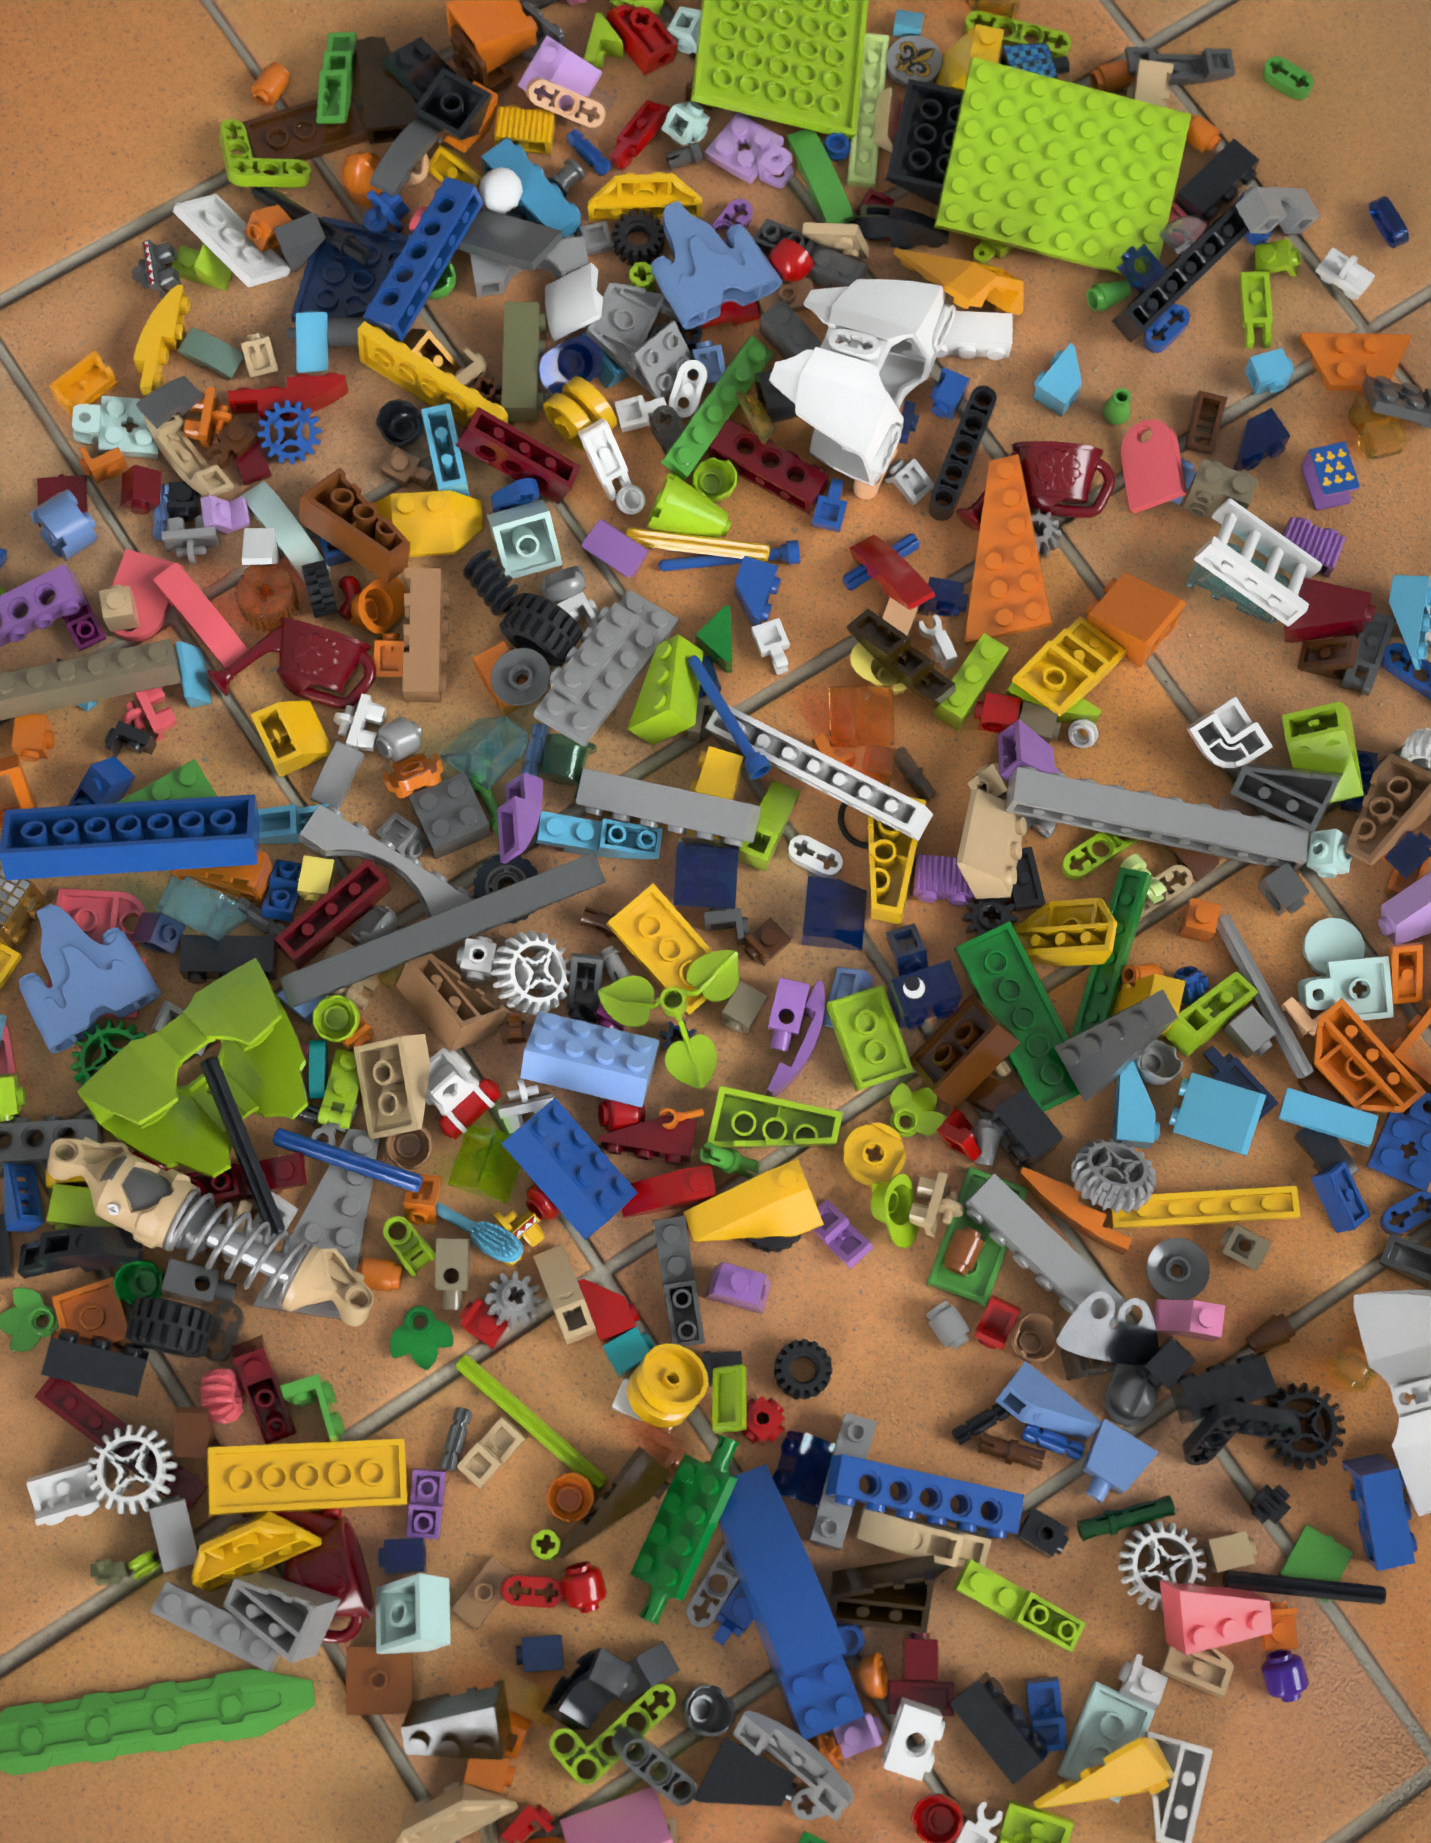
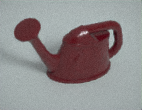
M1025 441L1012 444L1013 452L1010 456L1018 454L1020 457L1029 506L1033 510L1039 508L1041 514L1044 515L1050 512L1051 516L1092 518L1103 511L1113 492L1115 476L1110 465L1100 458L1103 456L1102 449L1084 444L1055 441ZM1096 470L1102 474L1103 486L1093 505L1088 507L1059 505L1088 503V494ZM985 490L972 506L956 510L957 517L966 526L980 531Z
M280 617L281 625L276 627L229 667L219 671L206 670L207 676L223 695L228 696L229 685L234 676L261 656L270 652H278L280 655L277 673L282 685L290 693L336 709H346L347 705L354 706L359 702L361 694H366L376 679L374 660L367 653L372 646L347 635L286 617ZM359 662L364 667L362 680L346 697H337L315 690L321 688L342 694L343 687Z
M310 1511L272 1512L282 1518L305 1526L310 1533L321 1538L322 1545L286 1560L284 1580L341 1599L333 1618L351 1617L350 1623L343 1630L328 1629L322 1642L339 1644L352 1640L361 1630L364 1617L367 1619L373 1618L374 1600L363 1553L350 1521L346 1516L336 1520ZM254 1513L241 1514V1515H242V1517H244V1518H248L249 1516H251V1515L254 1514Z

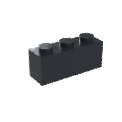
M1233 139L1178 191L1175 203L1198 227L1206 220L1211 222L1219 213L1220 206L1224 203H1231L1237 196L1238 189L1243 184L1248 186L1257 176L1255 170L1260 159L1236 139Z
M181 935L179 972L184 979H188V982L202 984L206 983V979H219L256 958L267 979L277 980L278 946L274 940L275 936Z
M68 1328L53 1331L41 1375L138 1397L149 1352L143 1351L142 1346L133 1343H125L124 1346L112 1344L111 1339L103 1336H92V1339L81 1337L78 1331Z
M987 1672L957 1694L949 1703L1012 1785L1041 1764L1050 1753L1042 1735L1037 1731L1033 1732L1025 1721L1026 1717L1023 1711L1016 1704H1011L1004 1695V1688L996 1678L990 1677Z

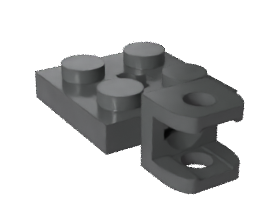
M1377 376L1376 378L1365 377L1362 388L1373 412L1417 422L1420 426L1431 429L1430 388H1426L1422 395L1419 387L1411 383H1403L1401 385L1393 383L1390 379L1383 376Z

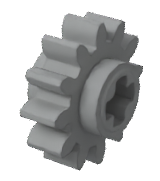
M514 1271L510 1280H508L502 1273L497 1280L498 1283H490L488 1287L490 1293L486 1295L484 1302L492 1304L487 1312L488 1316L494 1314L499 1316L496 1325L499 1326L506 1320L508 1321L509 1329L513 1330L517 1321H519L520 1325L525 1328L529 1323V1318L535 1319L539 1311L536 1308L542 1303V1298L534 1297L540 1287L537 1285L528 1286L530 1276H526L520 1281L518 1280L517 1271ZM509 1296L511 1297L512 1300L516 1298L517 1301H518V1304H516L515 1300H514L513 1302H510L509 1299H508Z

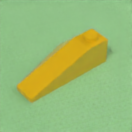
M1139 1737L1104 1757L1105 1766L1099 1764L1085 1769L1079 1773L1078 1777L1080 1780L1075 1783L1074 1780L1067 1781L1033 1803L1036 1808L1046 1809L1148 1791L1151 1795H1154L1169 1786L1167 1780L1175 1777L1156 1739Z

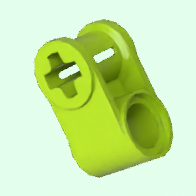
M394 1216L385 1222L383 1235L396 1253V1257L412 1278L417 1276L419 1269L431 1260H436L435 1252L404 1217ZM395 1225H403L407 1228L406 1236L401 1240H394L390 1237V1230Z

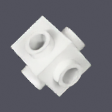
M475 936L474 939L466 938L465 947H459L456 965H460L462 977H466L467 980L476 983H484V981L493 982L494 976L490 973L492 970L498 969V967L491 961L496 957H500L496 951L498 950L497 943H492V939L483 936ZM473 955L483 956V958L476 960L473 958Z

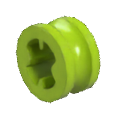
M153 1550L138 1556L127 1564L128 1569L134 1570V1580L148 1575L161 1565L159 1561L153 1559L155 1555Z

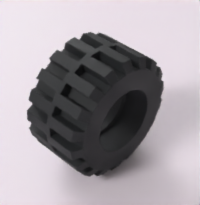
M531 593L519 594L500 623V630L517 649L528 648L535 650L546 659L548 665L555 667L563 666L567 654L582 637L580 626L569 613L552 601Z
M140 1297L135 1299L125 1338L133 1344L148 1349L183 1357L198 1358L205 1356L214 1316L203 1309L184 1303L155 1297Z

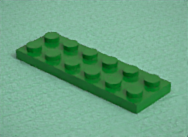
M1009 921L955 947L954 951L978 999L1020 1041L1008 1055V1058L1023 1088H1025L1042 1111L1045 1112L1080 1095L1054 1048L1069 1039V1036L1011 922Z

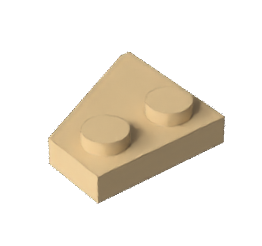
M804 222L802 234L820 246L855 260L868 259L869 247L858 224Z
M1169 1645L1160 1673L1222 1699L1225 1697L1234 1665L1223 1653L1218 1652L1216 1648L1185 1655Z

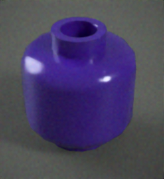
M1289 1649L1274 1651L1266 1656V1661L1262 1664L1261 1671L1269 1695L1281 1698L1283 1702H1292L1300 1699L1301 1692L1306 1690L1309 1685L1302 1658L1297 1654H1293Z

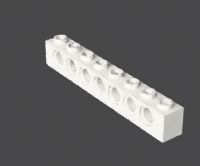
M728 706L755 752L765 755L771 766L919 841L933 816V813L925 805ZM715 709L705 728L718 739L739 749Z

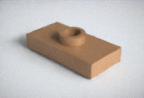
M811 277L804 278L796 283H783L774 293L757 300L761 314L763 315L782 300H785L794 312L808 309L804 306L803 302L810 291L815 290Z
M491 1557L451 1610L478 1630L502 1599L500 1595L501 1582L505 1577L514 1573L494 1557Z

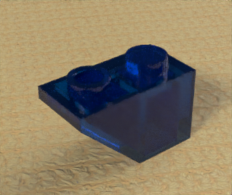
M1273 408L1247 420L1241 433L1233 470L1245 469L1250 471L1256 468L1261 463V460L1269 456L1270 458H1275L1286 450L1285 446L1290 438V434Z

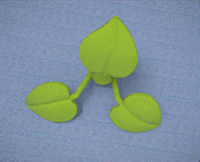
M718 950L699 957L690 965L687 972V981L697 989L687 991V989L681 990L677 987H668L654 1003H652L655 996L654 989L649 981L641 976H626L598 990L600 1001L606 1012L623 1026L639 1027L646 1024L650 1018V1009H656L659 1006H662L663 1011L668 1016L676 1017L684 1041H676L669 1046L665 1055L666 1067L676 1080L696 1089H702L708 1084L714 1075L717 1065L715 1045L704 1034H698L689 1039L681 1015L687 1010L686 997L698 996L703 993L707 1000L719 1002L733 995L739 983L738 954L735 950Z

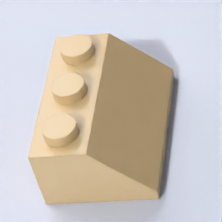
M971 789L956 864L976 899L1011 897L1013 885L1017 883V862L1022 857V836L1027 832L1026 819L1020 814L1005 812V800L979 789Z

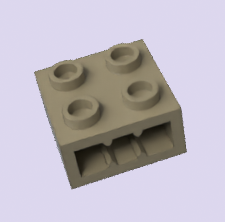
M1203 459L1183 509L1189 510L1195 516H1205L1213 519V512L1228 498H1231L1247 510L1259 479L1252 477L1246 471H1236L1227 468L1219 461Z

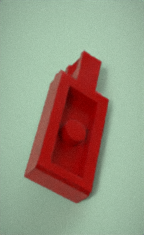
M650 100L644 102L615 138L617 143L614 151L609 155L614 168L624 171L632 163V158H636L666 121L667 113L670 110L669 106Z

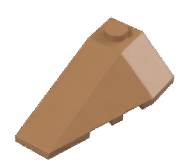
M1390 753L1374 771L1367 796L1365 795L1362 802L1359 818L1355 821L1346 846V853L1371 866L1431 815V772L1393 753Z

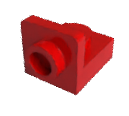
M954 1109L936 1131L950 1149L975 1162L982 1152L975 1143L976 1137L970 1132L972 1125L962 1111Z
M478 1298L474 1304L469 1302L459 1316L462 1319L460 1326L464 1331L491 1349H494L508 1329V1321L504 1320L501 1325H496L499 1316L497 1314L488 1316L487 1312L490 1307Z
M530 1803L501 1836L509 1843H513L516 1839L522 1843L535 1829L530 1824L534 1819L550 1833L554 1828L550 1821L554 1817L540 1803L536 1807Z

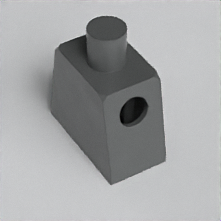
M169 1259L161 1297L212 1307L213 1299L233 1303L237 1284L219 1280L220 1271L210 1269L206 1271V1267ZM199 1281H204L208 1283L209 1288L206 1291H200L195 1288V1284Z

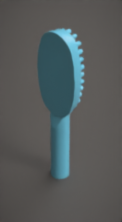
M437 1203V1216L469 1233L473 1244L489 1257L506 1263L514 1262L521 1257L523 1253L521 1241L506 1229L484 1221L475 1223L442 1203Z

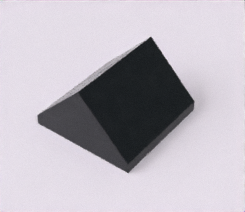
M443 68L416 104L412 114L455 138L463 140L479 134L492 95Z

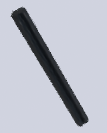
M217 1057L207 1058L200 1062V1066L262 1222H269L271 1229L270 1237L276 1236L280 1232L285 1231L284 1223Z

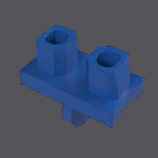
M371 190L366 195L375 207L368 210L363 218L364 225L368 231L375 234L381 233L388 227L389 222L398 233L405 228L400 220L410 209L398 193L394 197L384 191L377 195Z

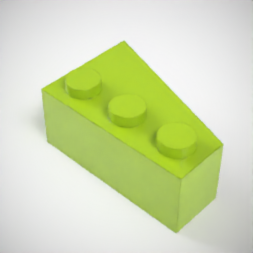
M679 634L656 646L627 730L649 744L655 745L695 726L700 683L690 668L688 659L691 656H697L702 662L703 650Z

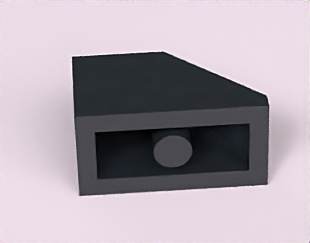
M1170 1335L1145 1363V1367L1148 1369L1145 1375L1158 1388L1163 1384L1169 1389L1196 1361L1194 1356Z

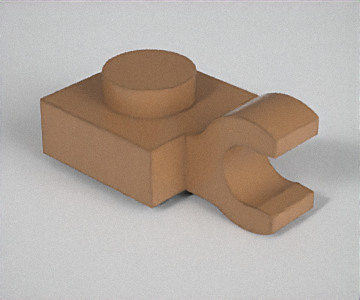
M397 446L380 469L382 475L404 487H407L410 481L420 487L429 490L434 483V479L431 478L433 473L421 467V459Z

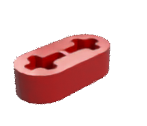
M512 1574L505 1577L500 1585L502 1599L515 1606L550 1608L558 1605L563 1598L561 1583L548 1576ZM515 1581H518L519 1586L528 1588V1593H518L516 1599H513V1595L508 1593V1587H513ZM547 1583H550V1587L555 1589V1595H550L548 1601H545L544 1596L535 1594V1589H545Z

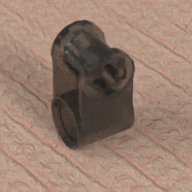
M662 405L657 407L652 414L651 432L661 446L664 455H666L685 428V425L672 407Z

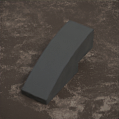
M1390 1234L1379 1263L1395 1273L1431 1289V1248Z

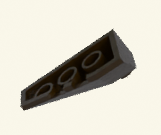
M639 1446L613 1479L611 1489L600 1496L591 1510L592 1513L589 1517L583 1519L560 1549L558 1555L565 1559L648 1504L654 1496L660 1499L671 1485L667 1481L670 1473Z

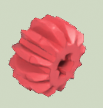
M224 1368L207 1371L201 1379L202 1387L199 1389L202 1407L209 1408L213 1423L220 1422V1424L238 1420L239 1416L242 1415V1405L245 1402L243 1398L244 1390L242 1389V1382L238 1372Z

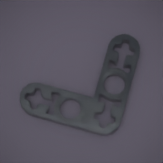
M1237 1401L1218 1403L1184 1441L1185 1460L1191 1465H1203L1210 1462L1235 1433L1276 1440L1294 1439L1302 1432L1299 1416L1296 1412Z

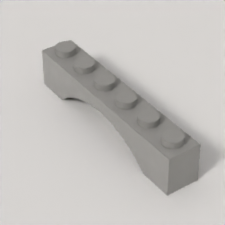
M319 804L300 833L299 841L324 857L349 856L363 859L368 858L370 861L390 869L401 877L416 893L425 908L428 918L473 901L474 896L462 887L455 889L447 884L448 879L436 871L431 873L421 867L422 863L415 857L408 854L405 857L394 851L396 847L383 838H380L378 841L369 835L370 831L358 822L351 824L342 818L344 815L333 806L328 805L326 808Z

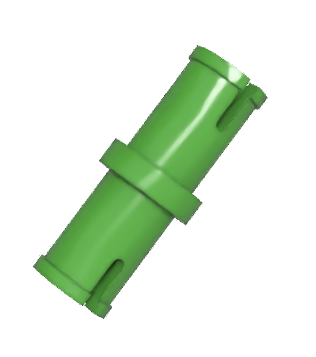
M709 1142L703 1146L710 1149L711 1152L701 1148V1161L718 1166L722 1172L727 1174L734 1172L747 1179L755 1177L748 1170L757 1174L759 1172L757 1160L742 1156L733 1148L724 1149Z

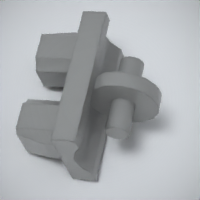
M203 515L195 517L196 528L185 529L183 518H168L166 531H162V541L165 542L167 552L176 551L177 557L188 556L190 565L197 564V555H206L207 548L220 547V538L216 527H204Z

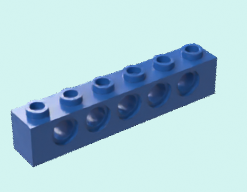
M448 177L444 179L442 185L436 190L427 210L422 213L421 220L414 232L409 235L402 252L395 259L386 279L381 282L373 301L367 306L363 316L366 322L373 327H380L393 340L403 341L481 209L483 201L475 185Z
M843 1454L833 1455L831 1458L825 1495L836 1497L835 1503L854 1506L856 1501L865 1503V1509L869 1511L885 1513V1509L888 1508L897 1510V1517L915 1520L916 1515L927 1517L926 1523L938 1526H946V1521L957 1523V1530L976 1533V1528L987 1530L986 1536L998 1539H1006V1534H1018L1024 1495ZM862 1476L869 1483L865 1494L859 1488V1480ZM892 1483H895L899 1489V1495L896 1500L889 1493ZM922 1490H925L929 1495V1502L926 1506H923L920 1501ZM953 1496L959 1502V1509L956 1513L950 1507V1501ZM983 1503H985L989 1509V1514L986 1519H984L980 1513V1509Z

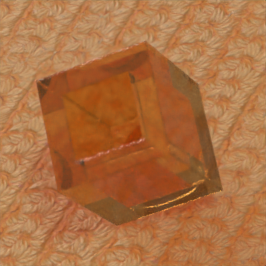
M866 744L861 773L889 787L896 749Z

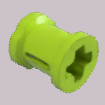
M646 262L635 263L629 271L630 286L646 288V291L654 293L655 277L652 274L651 265Z
M544 1529L533 1536L531 1548L538 1559L551 1561L558 1556V1552L561 1549V1541L554 1531ZM545 1537H550L551 1543L555 1544V1548L549 1549L547 1554H542V1549L537 1544L538 1542H544Z

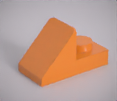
M1419 942L1391 945L1386 956H1389L1393 1004L1421 1002L1423 944Z

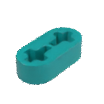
M310 1040L309 1094L310 1098H324L328 1083L327 1041Z

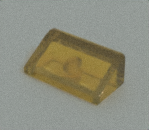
M737 391L735 395L748 421L764 445L775 429L774 424L762 401Z

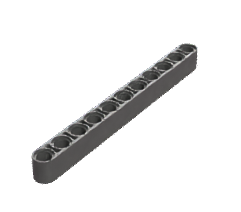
M591 853L287 974L279 980L290 1007L294 1008L405 964L409 960L427 955L605 883L606 880L595 854Z

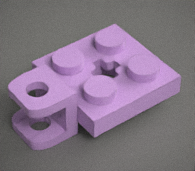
M738 112L704 152L706 160L750 185L759 175V179L775 188H783L794 175L793 168L789 164L792 162V155L782 147L784 145L783 137ZM741 145H749V148H750V149H749V150L743 149V150L740 152V151H739V146H741ZM782 172L784 173V175L780 178L774 176V174L780 175L782 174Z

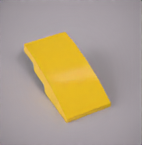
M1079 616L1068 629L1064 628L1052 642L1049 640L1013 677L1012 681L1060 717L1090 692L1125 657L1127 651Z

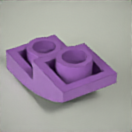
M413 1469L406 1537L439 1540L446 1470Z

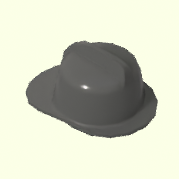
M1117 1363L1114 1368L1104 1400L1109 1416L1118 1424L1126 1426L1139 1424L1146 1419L1156 1406L1159 1388L1145 1375L1148 1371L1145 1365Z

